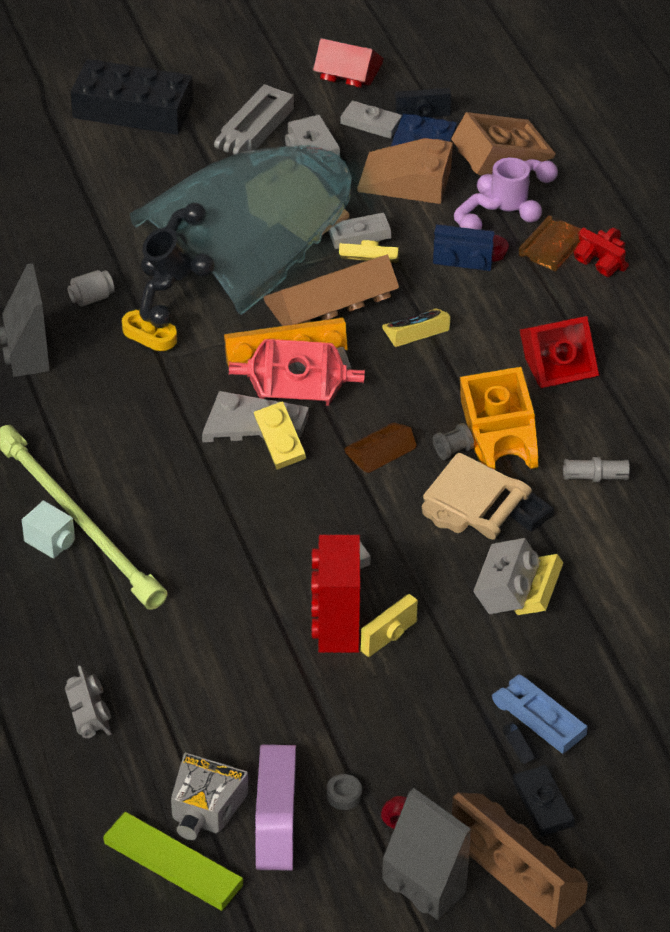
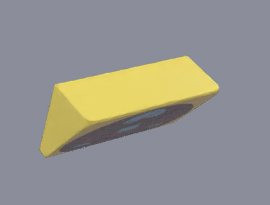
M436 308L383 325V330L393 345L398 347L449 331L450 315Z

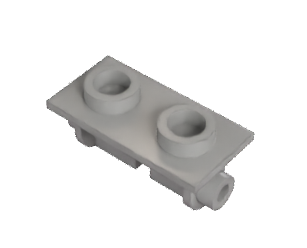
M80 665L78 666L80 677L69 678L65 686L70 707L74 711L72 715L76 730L83 738L93 737L96 731L101 728L109 736L111 735L108 720L111 719V714L100 697V694L103 693V687L95 674L90 676Z

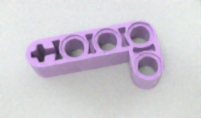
M260 745L256 804V870H293L296 745Z

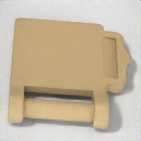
M457 453L423 495L425 502L422 504V514L431 519L439 528H448L456 533H461L470 525L487 538L494 540L501 532L499 527L521 499L526 500L532 489L520 480L510 478L462 453ZM504 489H508L510 494L489 520L483 519L482 517Z

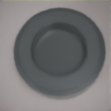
M339 774L332 777L326 787L327 801L332 807L339 810H349L356 807L362 798V785L360 781L349 774Z

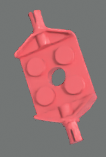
M264 339L258 346L252 359H248V363L229 361V375H247V377H250L257 395L261 399L268 397L326 401V406H329L341 388L342 383H364L365 370L347 369V365H343L339 352L333 343ZM294 362H300L305 366L306 370L302 374H293L288 367Z

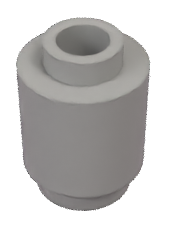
M96 270L72 278L71 285L68 286V293L73 303L77 302L80 307L108 298L109 294L114 293V284L108 271L101 272Z

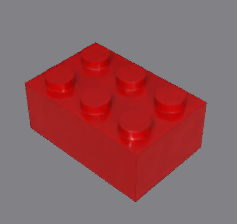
M319 535V549H312V569H319V571H312V617H318V619H312V639H318V652L359 653L360 535Z

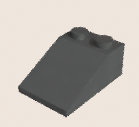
M32 263L26 265L2 313L4 326L0 327L1 345L7 344V347H2L5 366L11 365L13 377L50 371L43 306Z
M413 788L408 793L383 857L382 879L392 891L400 892L410 899L419 911L428 913L439 920L466 894L471 829Z

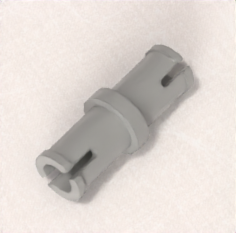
M592 457V460L564 459V480L591 479L592 482H600L601 479L628 480L629 478L626 475L629 474L628 460H601L600 457Z

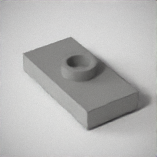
M351 101L341 115V124L392 138L397 131L402 115L375 106Z

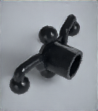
M193 202L188 204L186 208L176 210L170 217L166 227L153 231L143 243L142 252L144 258L141 262V268L145 274L154 276V278L148 281L144 287L139 314L141 319L150 322L156 328L167 327L172 321V313L165 305H156L152 308L155 292L171 288L175 281L186 278L191 271L200 277H206L211 275L215 269V262L210 255L201 253L194 257L193 252L187 246L186 237L182 233H176L183 220L192 226H197L204 222L207 212L200 203Z

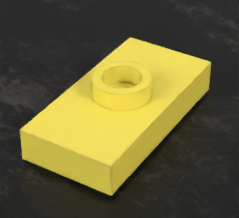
M363 240L361 245L342 243L339 245V255L342 259L367 261L388 254L391 263L399 262V249L397 247L379 246L377 241Z
M408 594L361 628V652L371 657L390 641L399 639L406 629L417 622L418 600Z

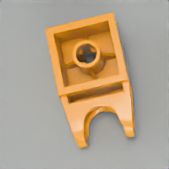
M522 367L460 377L461 403L467 426L474 439L473 449L479 462L495 470V463L500 457L513 454L521 457L530 469L538 468L535 414Z

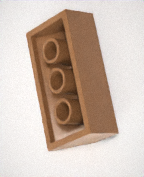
M386 254L263 296L281 325L287 326L311 322L310 319L318 316L321 317L322 321L338 316V309L347 307L349 312L364 307V300L372 297L374 302L391 297L390 291L398 289L399 286L389 256Z
M457 793L453 796L452 816L471 829L469 856L552 927L557 928L585 904L588 882L582 873L575 868H570L558 857L551 847L544 846L534 838L526 826L518 824L510 818L498 803H492L483 794Z

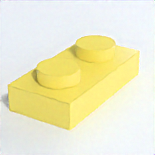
M283 401L254 412L256 422L277 470L306 459L304 449Z
M558 554L538 557L540 559L539 567L534 576L523 609L514 610L517 615L546 611L563 565Z

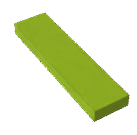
M124 812L103 836L104 844L223 911L243 886L242 877L127 812Z

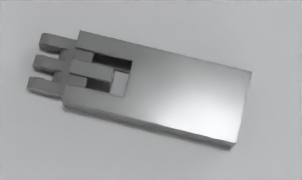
M264 84L221 129V134L216 138L214 147L218 149L224 147V151L228 153L233 151V154L239 157L244 152L252 154L294 109V95ZM268 95H272V96L277 97V98L274 100V99L268 98L267 96H268Z

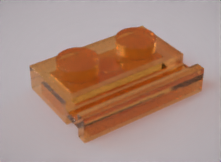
M548 216L520 246L519 256L523 257L526 255L530 257V261L556 271L579 244L578 233L581 229L561 220L559 222L553 221V217Z

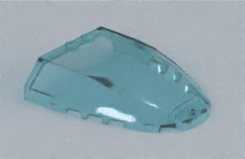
M291 145L261 148L238 153L214 162L157 195L129 214L132 225L135 227L149 220L158 228H164L176 210L186 208L188 204L193 202L203 205L207 212L204 222L200 225L192 226L183 220L176 233H182L186 237L187 246L193 252L194 257L198 254L206 253L213 258L215 269L212 273L232 299L236 311L239 314H243L287 277V270L296 261L301 263L305 259V252L310 246L321 241V235L327 226L334 225L351 198L352 177L346 163L338 155L321 147Z

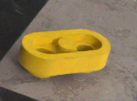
M139 310L130 311L122 318L124 335L157 351H166L173 348L177 343V330L171 323L165 328H156L150 322L141 319Z

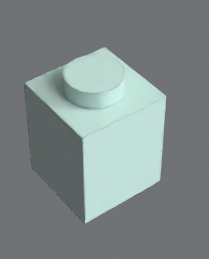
M44 500L22 519L24 541L53 559L63 550L68 549L75 540L73 517Z

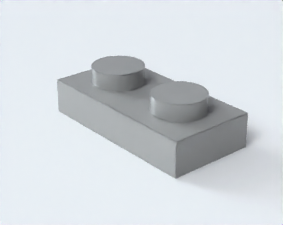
M379 213L341 221L330 228L329 235L334 248L339 249L340 243L360 245L363 240L379 242L390 239L391 229L385 214Z

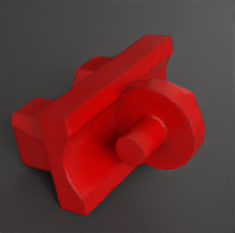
M584 227L579 231L580 242L574 250V256L577 261L587 265L594 256L599 258V261L595 264L596 269L600 274L608 278L617 269L624 272L628 268L629 264L625 261V242L620 240L621 231L613 227L607 233L600 230L598 234Z

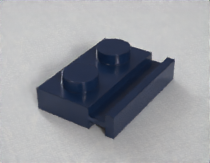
M436 224L433 264L491 271L494 231Z

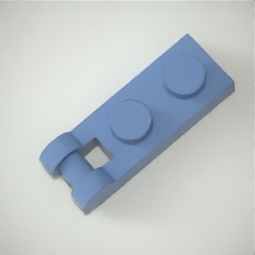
M522 675L515 676L510 680L509 686L506 689L500 688L492 696L494 703L501 710H508L562 754L587 735V725Z

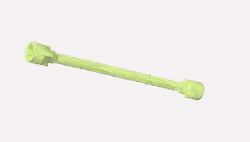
M12 425L0 427V450L8 458L14 457L16 460H19L61 507L73 517L75 522L128 577L133 586L131 592L147 609L153 610L161 606L167 598V590L151 574L147 576L143 572H139L28 453V449L25 447L27 441Z

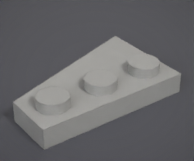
M219 391L202 432V442H214V437H230L231 441H240L242 436L260 435L263 438L254 412L279 402ZM284 403L298 437H301L309 417V407Z

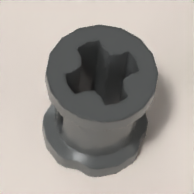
M461 423L452 431L444 434L441 432L433 436V445L438 456L442 460H446L451 457V454L463 449L466 451L472 450L474 448V439L467 425Z

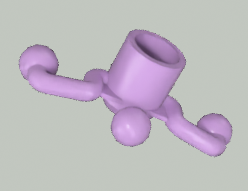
M509 157L498 160L493 165L492 175L485 174L478 179L477 189L480 193L472 195L454 212L455 221L462 228L481 230V219L477 215L470 213L478 205L489 210L498 208L507 212L518 210L524 221L530 223L537 221L542 214L541 205L534 200L527 201L530 171H535L537 178L541 182L549 183L557 177V166L551 161L541 162L535 159L523 161L518 158Z

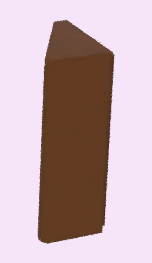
M393 422L352 443L344 450L364 472L370 473L414 450L416 442L411 427Z

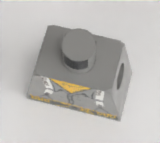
M185 752L171 798L172 817L180 822L177 827L178 834L185 839L194 840L201 829L214 833L221 832L249 793L248 772Z

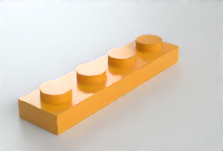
M344 318L224 334L228 367L229 361L248 363V359H252L258 346L264 339L333 343L335 348L344 347L347 350L346 323Z

